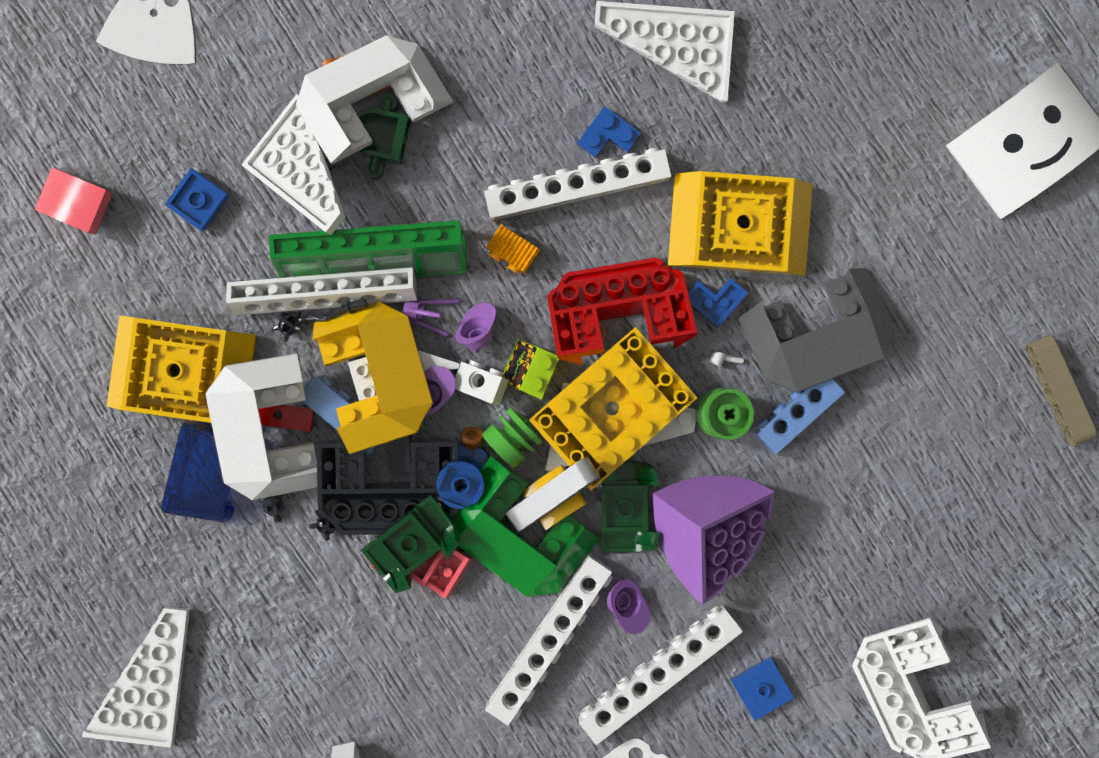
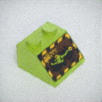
M518 339L502 377L509 380L508 385L542 399L559 359L557 355Z

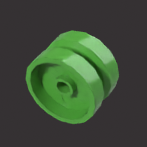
M715 388L705 392L699 398L695 407V418L699 428L705 434L714 438L734 440L742 437L750 429L753 423L754 409L751 401L744 393L736 389Z

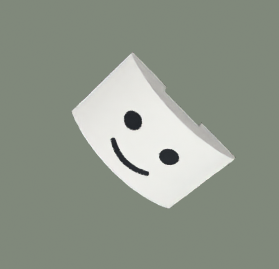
M1057 63L946 145V147L997 216L1002 219L1054 184L1099 149V117Z

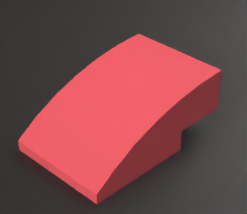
M52 167L35 210L96 235L113 192Z
M456 548L447 560L440 549L409 574L414 581L423 587L427 586L446 599L452 595L474 558Z

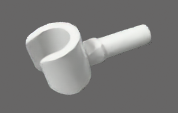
M714 352L710 359V363L722 367L724 360L739 364L744 362L743 358L731 357L721 352Z

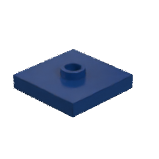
M190 168L165 203V206L200 231L205 232L231 195L195 169Z
M770 657L730 679L754 721L794 699Z

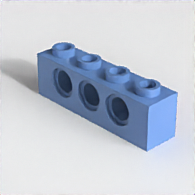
M833 379L798 393L792 392L790 394L791 399L786 404L780 403L772 411L774 415L768 420L764 418L755 426L757 430L754 434L772 454L776 455L845 392ZM814 389L819 393V398L816 402H812L809 397L810 392ZM795 405H799L802 408V413L797 418L792 414V409ZM779 420H782L785 424V429L781 433L775 430V424Z

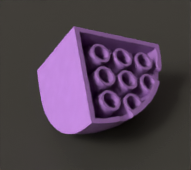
M701 476L679 481L653 493L654 521L656 531L660 532L659 541L663 552L680 582L701 604L708 602L726 588L724 584L732 576L737 578L754 556L766 533L763 530L766 519L771 518L775 494L773 490L757 482L738 477Z

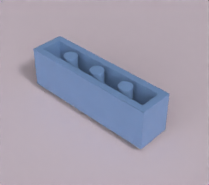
M314 375L304 387L306 400L302 402L337 430L341 426L336 408L352 404L350 401L351 396L342 389L337 391L332 386L333 382L325 375L321 377ZM378 446L366 449L365 453L367 455L372 454Z

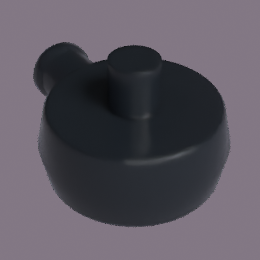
M277 496L266 497L262 501L263 511L273 516L275 523L282 520L280 513L283 510L282 500Z

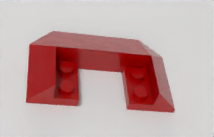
M656 257L567 272L561 278L559 285L547 295L557 358L582 365V356L604 353L599 321L644 314L650 344L672 341L673 349L697 335V328L683 272L676 268L674 270Z

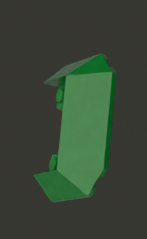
M491 455L479 471L484 481V491L481 498L475 504L459 509L451 517L460 533V543L458 546L526 597L559 593L600 540V537L571 515L550 528L537 546L521 534H517L513 528L501 519L528 483Z

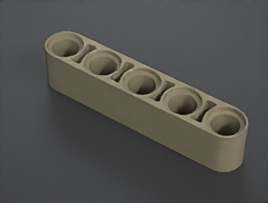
M1047 335L1027 344V355L1067 442L1072 447H1076L1096 438L1097 432L1054 338Z

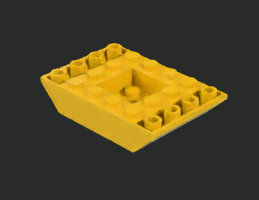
M705 171L675 174L668 266L806 276L813 184L796 178ZM746 216L750 221L749 227L745 229L739 227L737 224L738 217Z
M119 316L107 406L124 411L211 423L206 399L207 390L226 365L253 361L257 335ZM173 364H177L180 367V374L177 377H173L170 374V367Z
M635 327L549 401L529 421L569 467L585 457L589 458L600 476L598 480L588 486L590 491H592L694 402L697 397ZM616 402L618 404L619 410L615 415L607 414L605 410L607 403Z

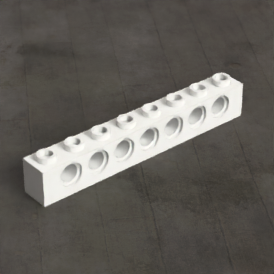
M652 148L646 150L643 155L637 156L636 153L624 155L623 159L614 161V158H608L600 161L601 164L592 166L591 163L578 166L577 170L569 171L568 168L557 170L555 172L556 175L547 176L546 174H539L533 176V180L525 182L524 179H517L511 181V185L502 187V184L491 185L488 187L489 190L484 191L491 221L669 181L671 173L665 149L659 151V148ZM646 163L649 165L650 171L642 173L639 171L638 165ZM618 168H624L628 172V176L626 178H619L616 176L615 171ZM601 173L605 176L606 180L598 184L593 180V176ZM575 178H579L583 182V186L579 189L573 188L570 184ZM553 183L558 184L561 187L560 192L557 194L550 193L548 191L549 185ZM533 188L539 194L535 199H529L525 195L526 191ZM513 194L516 196V200L513 204H506L503 201L504 196Z
M413 267L227 282L226 304L234 315L341 307L346 305L348 300L353 302L366 299L368 305L377 302L417 301V280Z
M587 555L486 703L485 711L507 726L512 720L516 721L523 710L521 706L525 701L529 702L535 693L533 688L537 682L542 683L548 674L546 669L550 663H556L561 655L559 650L562 645L569 644L574 636V633H572L576 625L581 626L587 616L585 612L589 606L593 607L600 597L598 592L602 586L606 588L611 582L613 576H611L612 570L610 567L592 555ZM586 578H593L596 581L592 588L584 587L583 581ZM573 597H579L583 602L580 606L574 607L570 604V600ZM561 616H566L570 622L565 626H561L557 623V619ZM548 635H553L557 641L549 645L544 641V638ZM539 654L543 656L544 660L541 663H534L531 658ZM525 673L531 677V680L522 682L518 677ZM508 693H515L518 699L509 701L506 695Z
M723 605L719 608L718 606L712 608L707 613L708 617L701 622L699 620L694 622L689 627L690 631L683 636L681 634L676 636L670 642L671 645L668 648L658 650L652 656L653 659L650 662L640 664L634 670L635 673L632 676L622 678L616 684L617 687L611 692H604L599 696L597 703L593 706L588 705L581 710L579 724L595 745L603 741L743 632ZM711 626L719 627L715 635L707 634ZM699 640L701 642L700 646L697 649L689 648L691 641ZM673 655H682V660L679 663L671 662ZM661 668L664 670V674L661 677H655L652 675L653 671ZM642 682L646 684V688L643 691H637L634 689L635 685ZM619 697H626L628 702L624 705H619L616 703V700ZM601 711H607L610 713V716L606 719H601L598 717V714Z

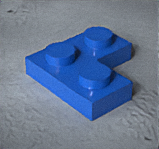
M604 106L577 142V145L594 158L597 157L608 140L628 153L640 137L641 132Z
M732 278L728 279L716 295L699 280L688 291L691 306L716 328H719L748 294Z

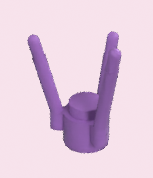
M417 299V301L413 302L406 301L403 314L409 317L410 324L419 325L448 337L449 334L419 320H422L424 316L437 318L442 316L440 313L426 311L425 306L421 305L460 303L461 300Z

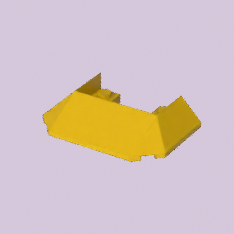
M381 302L368 305L367 308L355 310L352 314L346 312L327 322L314 323L313 340L319 344L324 365L328 367L366 354L376 390V396L336 408L341 426L337 430L348 453L353 454L417 433L426 413L431 409L433 401L409 317Z

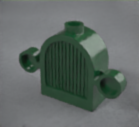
M385 93L379 98L381 109L368 108L357 113L358 118L372 139L371 145L359 150L363 156L371 159L365 165V174L372 180H379L384 175V168L380 161L402 165L411 119L408 115L395 113L398 108V101L391 93Z

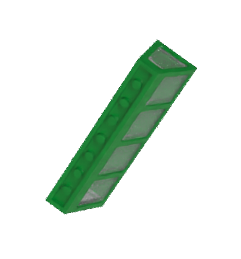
M460 220L335 230L331 236L325 231L269 235L270 259L280 278L413 267L415 277L468 273L465 230Z

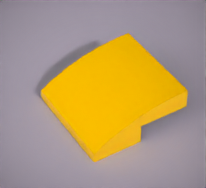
M563 465L558 466L523 490L525 497H529L566 470ZM579 492L540 519V522L545 530H548L587 503Z

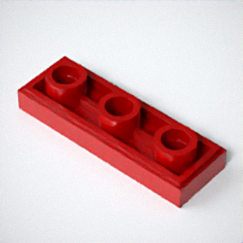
M282 404L259 409L262 425L312 432L315 412L311 408ZM278 411L282 413L281 419L277 418Z

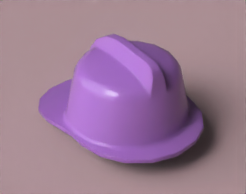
M480 303L469 309L455 334L456 341L465 344L474 353H479L481 348L489 345L493 338L492 326L496 319V308L490 303Z
M433 366L424 371L433 401L431 409L425 416L432 415L438 411L455 392V377L445 367Z
M624 579L611 587L607 596V605L609 610L615 615L620 626L630 634L643 632L648 626L650 612L637 584L632 580Z

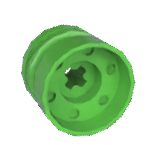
M510 407L506 412L512 420L509 421L501 415L499 418L505 427L501 429L497 425L492 424L482 436L515 469L526 459L521 448L524 446L533 452L535 448L529 441L532 439L536 444L540 445L543 443V440L535 426L523 414Z

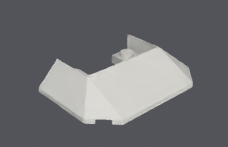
M386 35L305 75L296 107L331 165L372 144L371 137L351 104L390 85L414 123L453 103L452 98L418 44Z
M297 353L226 365L206 392L224 483L251 500L316 488L317 458L314 442L267 451L259 413L260 408L306 400Z
M931 617L864 637L852 665L891 749L899 753L901 751L914 758H950L991 748L983 713L977 714L972 701L931 711L913 673L951 661L950 654L941 638L943 629Z

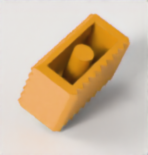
M502 224L486 246V249L490 251L488 256L497 262H500L501 259L509 264L507 268L517 275L520 272L526 274L540 252L539 248Z

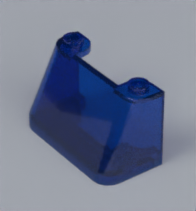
M186 421L182 424L179 431L161 511L171 515L226 523L233 516L234 506H232V502L229 500L231 487L223 481L212 424L201 421Z

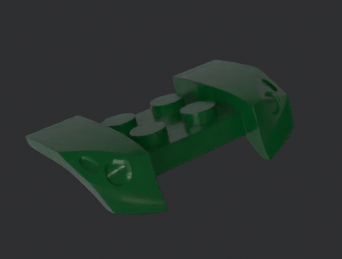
M625 461L600 483V552H649L656 549L660 532L648 530V486H660L656 470L649 463Z
M431 494L382 535H378L364 546L361 551L388 583L390 588L395 593L411 589L412 577L409 573L440 549L448 560L460 543V533L451 516Z

